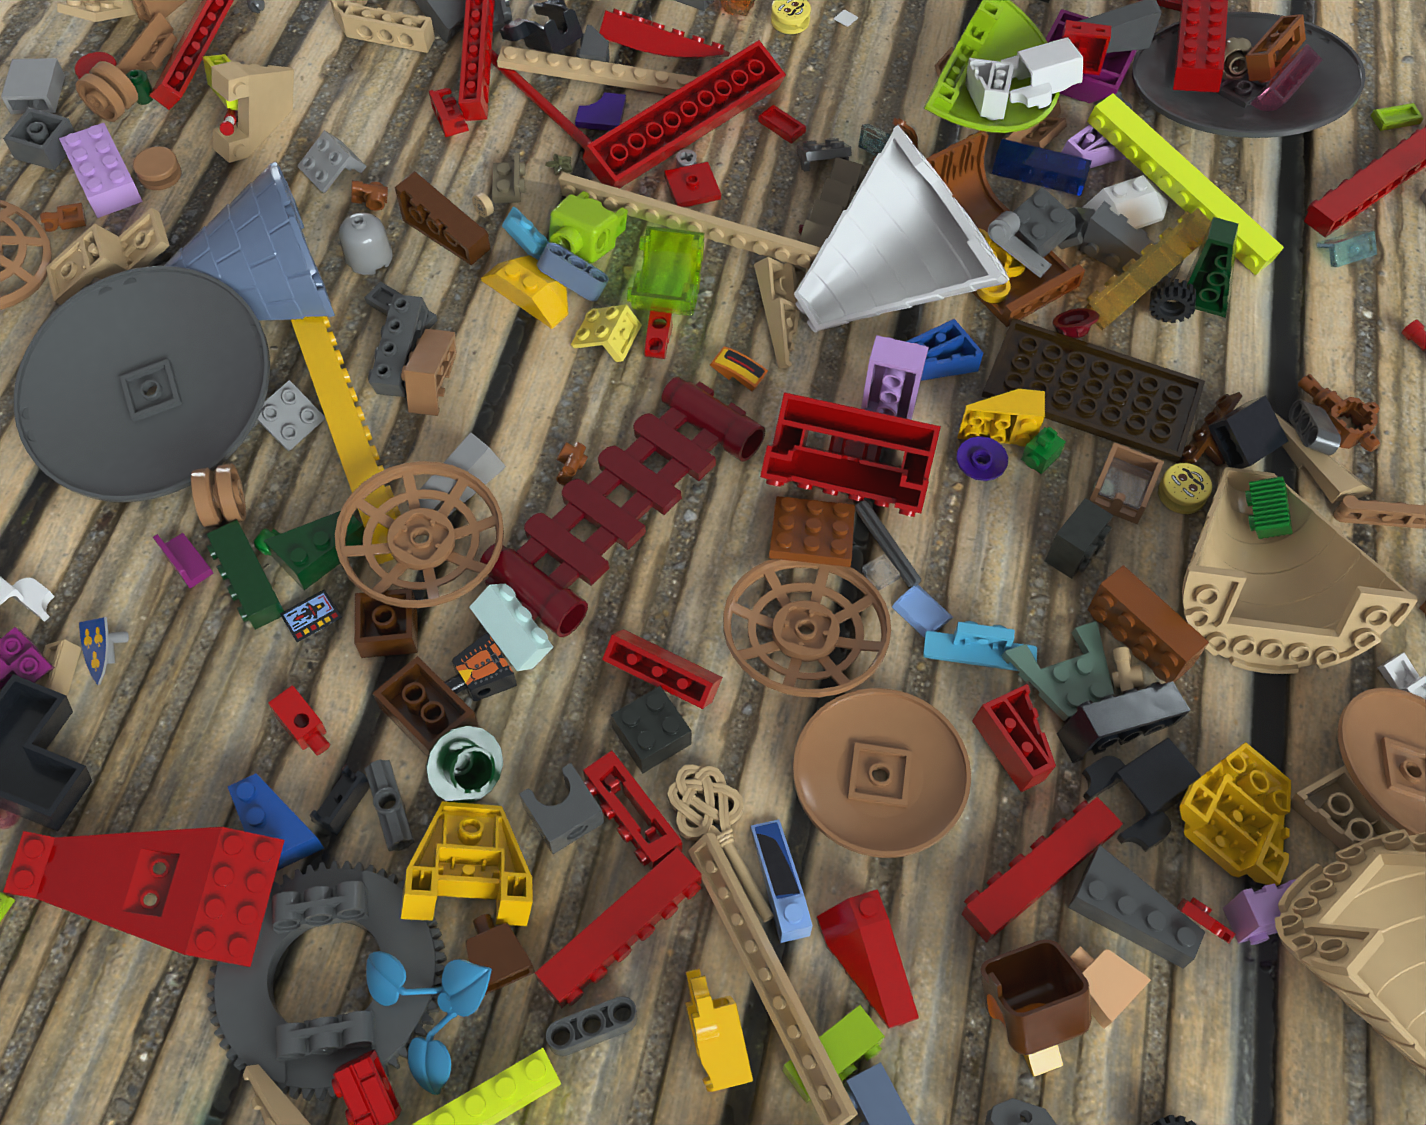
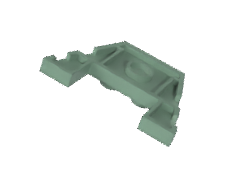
M1096 621L1076 627L1071 632L1084 655L1042 669L1038 666L1027 644L1006 650L1001 655L1007 664L1011 662L1020 672L1018 675L1025 682L1029 681L1040 692L1038 695L1063 721L1069 720L1077 712L1076 708L1080 704L1090 700L1093 703L1099 702L1104 697L1114 694Z

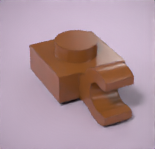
M82 203L57 206V212H43L40 214L41 223H44L46 232L55 231L58 226L62 230L86 226L85 211Z

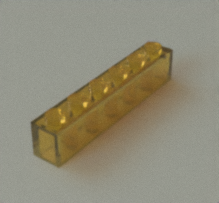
M1199 208L1191 214L1188 211L1185 212L1176 221L1179 224L1173 230L1169 226L1158 236L1160 241L1155 246L1152 242L1140 252L1142 257L1139 260L1131 259L1122 267L1125 271L1119 277L1114 274L1104 283L1106 288L1101 293L1096 290L1086 299L1088 304L1084 308L1099 313V320L1095 324L1102 331L1201 245L1211 221Z

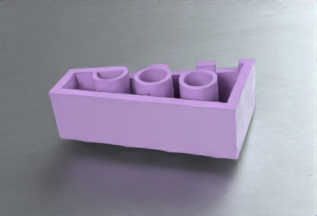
M1296 879L1290 880L1279 887H1276L1275 884L1265 885L1262 889L1255 892L1252 888L1242 890L1223 907L1233 932L1236 933L1235 937L1238 944L1250 941L1251 945L1267 941L1269 939L1268 935L1278 933L1275 927V917H1280L1281 914L1278 903L1285 891Z

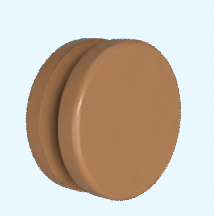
M166 147L147 148L141 151L133 161V169L139 182L150 190L170 188L179 181L182 174L176 155Z

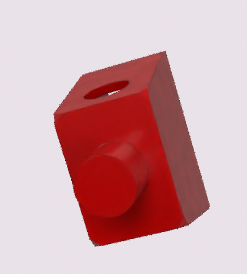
M293 685L268 702L276 719L302 750L310 747L315 755L318 756L330 747L331 744L324 737L327 732L322 721Z

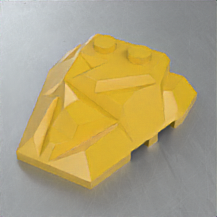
M1245 742L1189 785L1179 806L1181 818L1185 821L1184 835L1231 876L1239 878L1247 874L1255 882L1266 885L1275 884L1277 886L1280 885L1289 863V854L1283 853L1284 840L1290 837V829L1284 828L1285 815L1290 813L1291 780Z

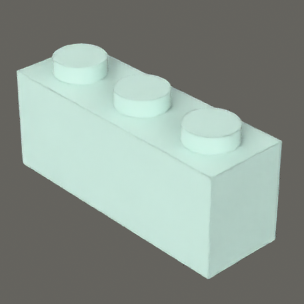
M506 584L489 585L469 608L516 671L533 669L553 648V645L548 640L546 632L534 622L530 611L522 606L515 597L516 594L511 587Z

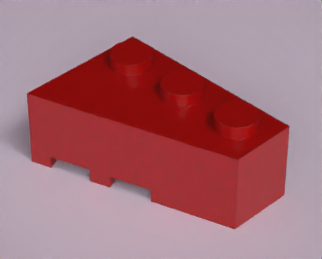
M1028 684L983 704L972 720L1020 792L1043 782L1056 767L1045 732H1041L1037 720L1039 716L1037 709L1032 706L1029 697L1031 691Z

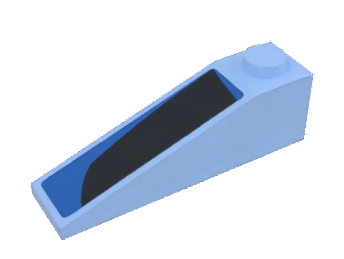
M780 819L751 825L750 828L780 943L809 937L813 925Z

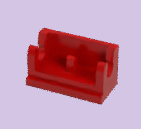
M451 89L430 90L429 96L432 109L444 136L449 137L469 131L455 97L442 99L444 95L452 93Z

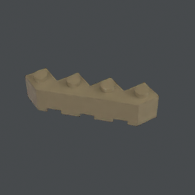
M838 157L835 158L830 178L825 179L820 199H815L810 220H805L800 242L822 247L843 210H847L867 174V171H864L865 167L863 164Z

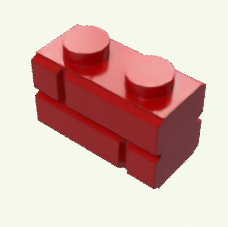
M375 1049L340 1065L333 1073L332 1087L338 1098H344L348 1107L345 1115L349 1125H386L395 1121L400 1115L402 1109Z

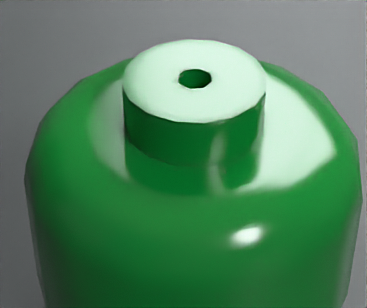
M265 528L262 529L254 539L255 548L265 555H271L264 540L281 533L274 528L272 531Z

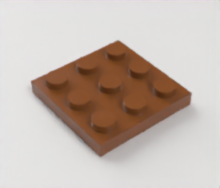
M776 496L769 558L851 567L855 505Z

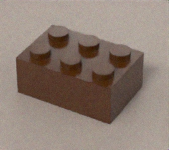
M418 656L373 692L379 708L427 757L438 738L449 730L465 725L479 726L474 711Z

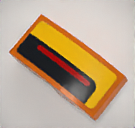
M725 346L710 364L711 367L725 378L730 380L733 376L750 391L757 387L768 372L767 369L751 358Z

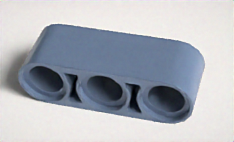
M553 242L546 245L537 262V267L541 272L589 301H597L609 281L608 276L603 271Z

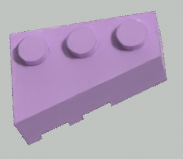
M1088 125L1067 140L1058 158L1072 172L1076 173L1122 160L1126 157L1096 129Z

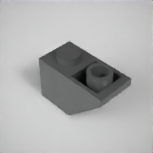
M587 25L585 34L580 38L581 48L577 49L576 57L609 63V42L592 25Z

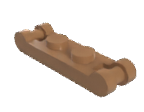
M1347 495L1335 509L1333 516L1337 521L1344 523L1424 529L1426 528V503L1424 505H1415L1404 502L1358 500L1355 496Z

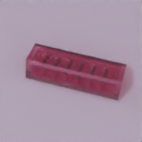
M1308 44L1305 45L1285 63L1250 104L1263 111L1279 109L1291 98L1323 59Z

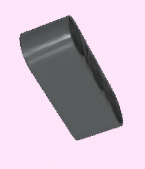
M1301 399L1295 401L1290 408L1288 417L1303 445L1328 456L1334 454L1340 446L1341 436L1326 411Z
M621 996L556 1020L547 1028L546 1041L555 1055L567 1056L629 1032L635 1027L638 1019L636 1005L630 998ZM620 1008H627L632 1014L628 1020L621 1022L614 1018L615 1012ZM595 1019L601 1023L600 1029L595 1033L584 1031V1025L589 1020ZM566 1031L570 1034V1039L566 1044L559 1046L553 1043L554 1036L558 1032Z

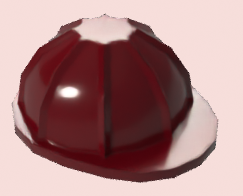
M1088 308L1071 309L1057 315L1053 319V326L1058 333L1079 339L1088 334L1092 324L1099 320V313Z

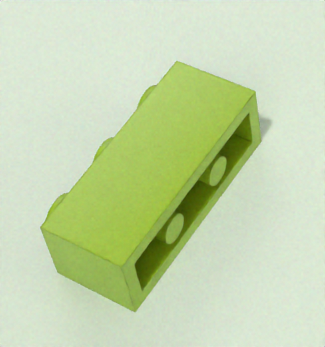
M859 1005L823 1033L819 1039L840 1080L843 1082L857 1071L855 1067L857 1062L862 1058H865L868 1062L882 1050L880 1044L885 1036L862 1006ZM789 1060L784 1064L782 1071L807 1104L811 1099L792 1060Z

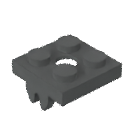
M827 138L825 143H817L815 140L804 141L802 146H797V156L800 157L801 170L804 172L810 171V161L833 159L836 157L849 160V156H852L851 146L844 143V141H839V138Z

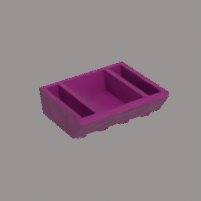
M1061 9L1046 37V41L1049 43L1061 39L1066 20L1081 21L1089 17ZM1137 50L1106 53L1100 76L1083 73L1082 83L1074 84L1061 91L1060 94L1087 103L1101 100L1113 93L1116 94Z

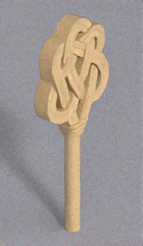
M693 764L684 765L678 771L675 782L670 785L667 793L670 806L677 813L676 826L679 834L686 840L698 841L705 833H714L763 922L769 921L774 915L733 844L734 835L730 825L738 821L743 813V797L736 789L726 785L724 775L718 768L712 766L702 768ZM698 793L704 794L705 802L700 800L696 795ZM714 796H718L719 810L715 809ZM728 800L731 801L734 805L733 809L730 812L728 808ZM686 821L689 822L695 828L688 826ZM713 822L720 825V831L713 825Z

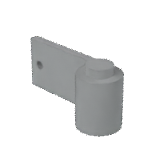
M1012 211L1001 213L989 225V237L1041 278L1052 264L1014 236L1020 227V219L1017 214Z

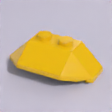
M531 255L498 263L481 277L482 282L551 329L569 315L567 287L541 272L537 267L538 260Z

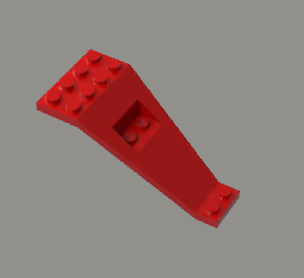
M226 827L51 837L23 831L3 893L40 900L186 956L251 967L285 840ZM157 863H163L166 866V870L162 874H156L153 871V867ZM148 894H153L157 898L156 903L152 906L144 904V898Z

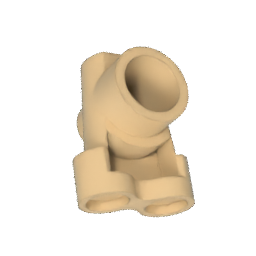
M1119 647L1113 649L1114 661L1118 670L1112 672L1115 689L1121 688V692L1124 694L1130 689L1145 687L1141 665L1131 666L1132 661L1129 648Z

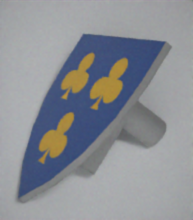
M107 617L79 622L83 655L88 670L97 685H101L106 665L116 663L114 643H126L129 640L127 631L108 633Z

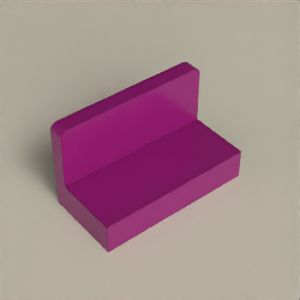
M184 533L179 534L167 543H164L158 534L153 536L162 553L189 588L194 587L214 574Z

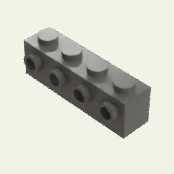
M393 294L391 304L387 306L386 323L381 328V341L379 347L375 349L374 366L368 375V381L376 394L406 397V385L401 377L402 368L404 365H407L411 351L414 352L417 339L422 337L429 311L422 297Z

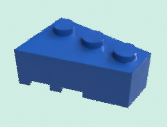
M955 319L906 341L929 347L921 381L979 371L983 352Z
M257 774L227 786L245 832L285 840L276 871L324 849L315 834Z

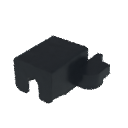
M548 0L533 5L536 14L549 17V21L544 26L535 21L518 18L514 21L507 20L504 22L505 26L499 30L504 40L518 41L523 39L528 48L554 54L583 37L575 10L567 8L564 0Z
M1166 738L1127 765L1115 756H1104L1085 768L1082 775L1087 780L1088 790L1084 793L1083 797L1088 802L1122 781L1144 807L1146 814L1141 820L1121 832L1117 839L1121 844L1125 842L1136 843L1147 852L1152 847L1161 843L1171 831V821L1164 812L1181 801L1189 785L1199 779L1201 775L1169 738Z

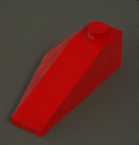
M878 889L850 897L819 914L816 919L826 947L833 956L835 955L850 979L854 980L865 995L866 1000L888 1029L919 1019L891 924Z

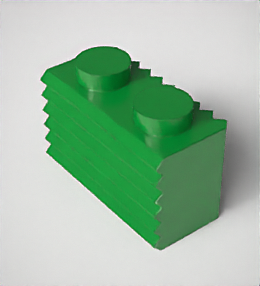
M1284 477L1249 482L1250 490L1245 491L1247 506H1252L1253 515L1248 516L1251 531H1256L1259 539L1293 534Z

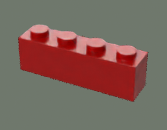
M625 629L612 634L602 658L603 661L656 687L661 686L664 691L701 709H704L713 702L723 678Z

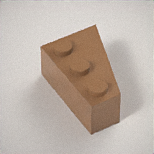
M425 329L422 337L417 339L414 352L411 351L409 361L406 366H403L401 373L402 381H405L408 412L433 416L439 415L438 397H444L446 390L441 388L444 377H450L457 353L455 332Z

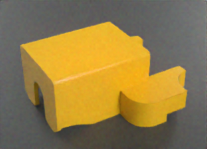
M700 968L686 971L691 1001L685 1002V1007L693 1034L696 1053L708 1075L702 1079L704 1085H706L707 1092L752 1082L753 1077L736 1002L731 996L712 1000L705 975L701 976Z

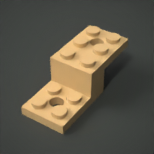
M67 0L57 3V12L93 22L137 14L132 0Z
M153 208L149 209L119 237L99 225L93 224L46 266L54 302L62 305L95 277L104 279L123 271L147 267L152 260L170 246L160 212Z

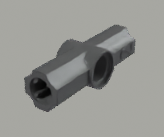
M381 759L371 762L365 768L387 848L389 851H401L409 848L415 842L390 760ZM396 801L392 808L383 809L387 802Z

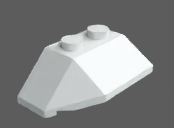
M1142 175L1103 188L1082 208H1090L1097 211L1105 201L1111 205L1109 208L1118 216L1123 214L1128 218L1127 223L1135 229H1139L1162 221L1169 201L1157 185Z

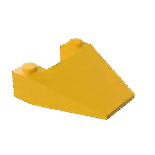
M441 802L406 869L401 919L433 921L437 896L496 899V924L508 923V925L527 926L533 903L532 875L502 806Z

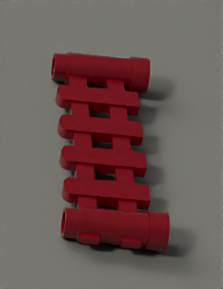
M680 377L673 378L666 385L661 396L662 402L669 406L670 409L660 418L650 413L641 415L633 425L634 436L637 440L625 451L615 445L605 448L598 457L599 469L602 472L592 482L587 484L581 479H574L568 482L562 489V499L566 506L552 519L544 513H537L530 517L524 525L525 534L529 540L517 551L508 549L504 545L502 546L499 558L485 580L486 586L492 584L508 585L514 590L515 597L522 606L530 611L533 620L539 617L542 624L559 637L570 635L585 618L588 603L568 588L578 578L592 586L609 569V562L602 555L615 542L629 550L646 534L645 525L638 520L652 507L665 515L682 499L681 491L675 485L686 474L700 481L716 466V457L709 452L718 443L723 446L726 452L742 462L747 461L761 446L765 437V427L746 416V411L731 402L727 406L713 397L714 390L699 381L695 385L690 381L686 382ZM686 421L701 431L692 440L677 431ZM655 451L669 460L657 473L642 464ZM619 484L634 494L621 508L606 498ZM583 518L598 528L584 543L569 532ZM495 543L483 553L480 559L481 563L488 564ZM546 553L561 563L549 576L534 565Z

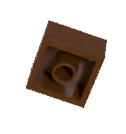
M394 589L383 593L385 596L401 600H416L412 589ZM364 592L355 593L354 644L360 657L370 658L418 653L417 608L389 605L371 598Z

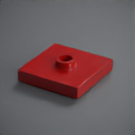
M708 162L664 171V177L675 205L685 208L721 200V192Z

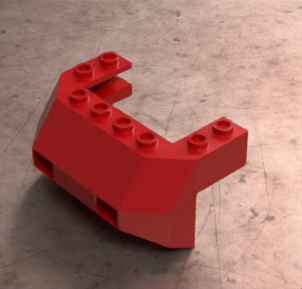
M784 392L773 444L767 445L760 477L766 479V484L778 487L784 486V483L794 481L797 482V487L812 490L813 486L823 488L822 493L837 496L839 491L848 493V499L862 501L864 497L874 499V504L878 506L889 507L890 503L895 504L894 508H899V514L915 517L916 513H922L941 426ZM809 431L832 435L829 450L806 446ZM882 447L905 451L902 465L896 466L879 462Z

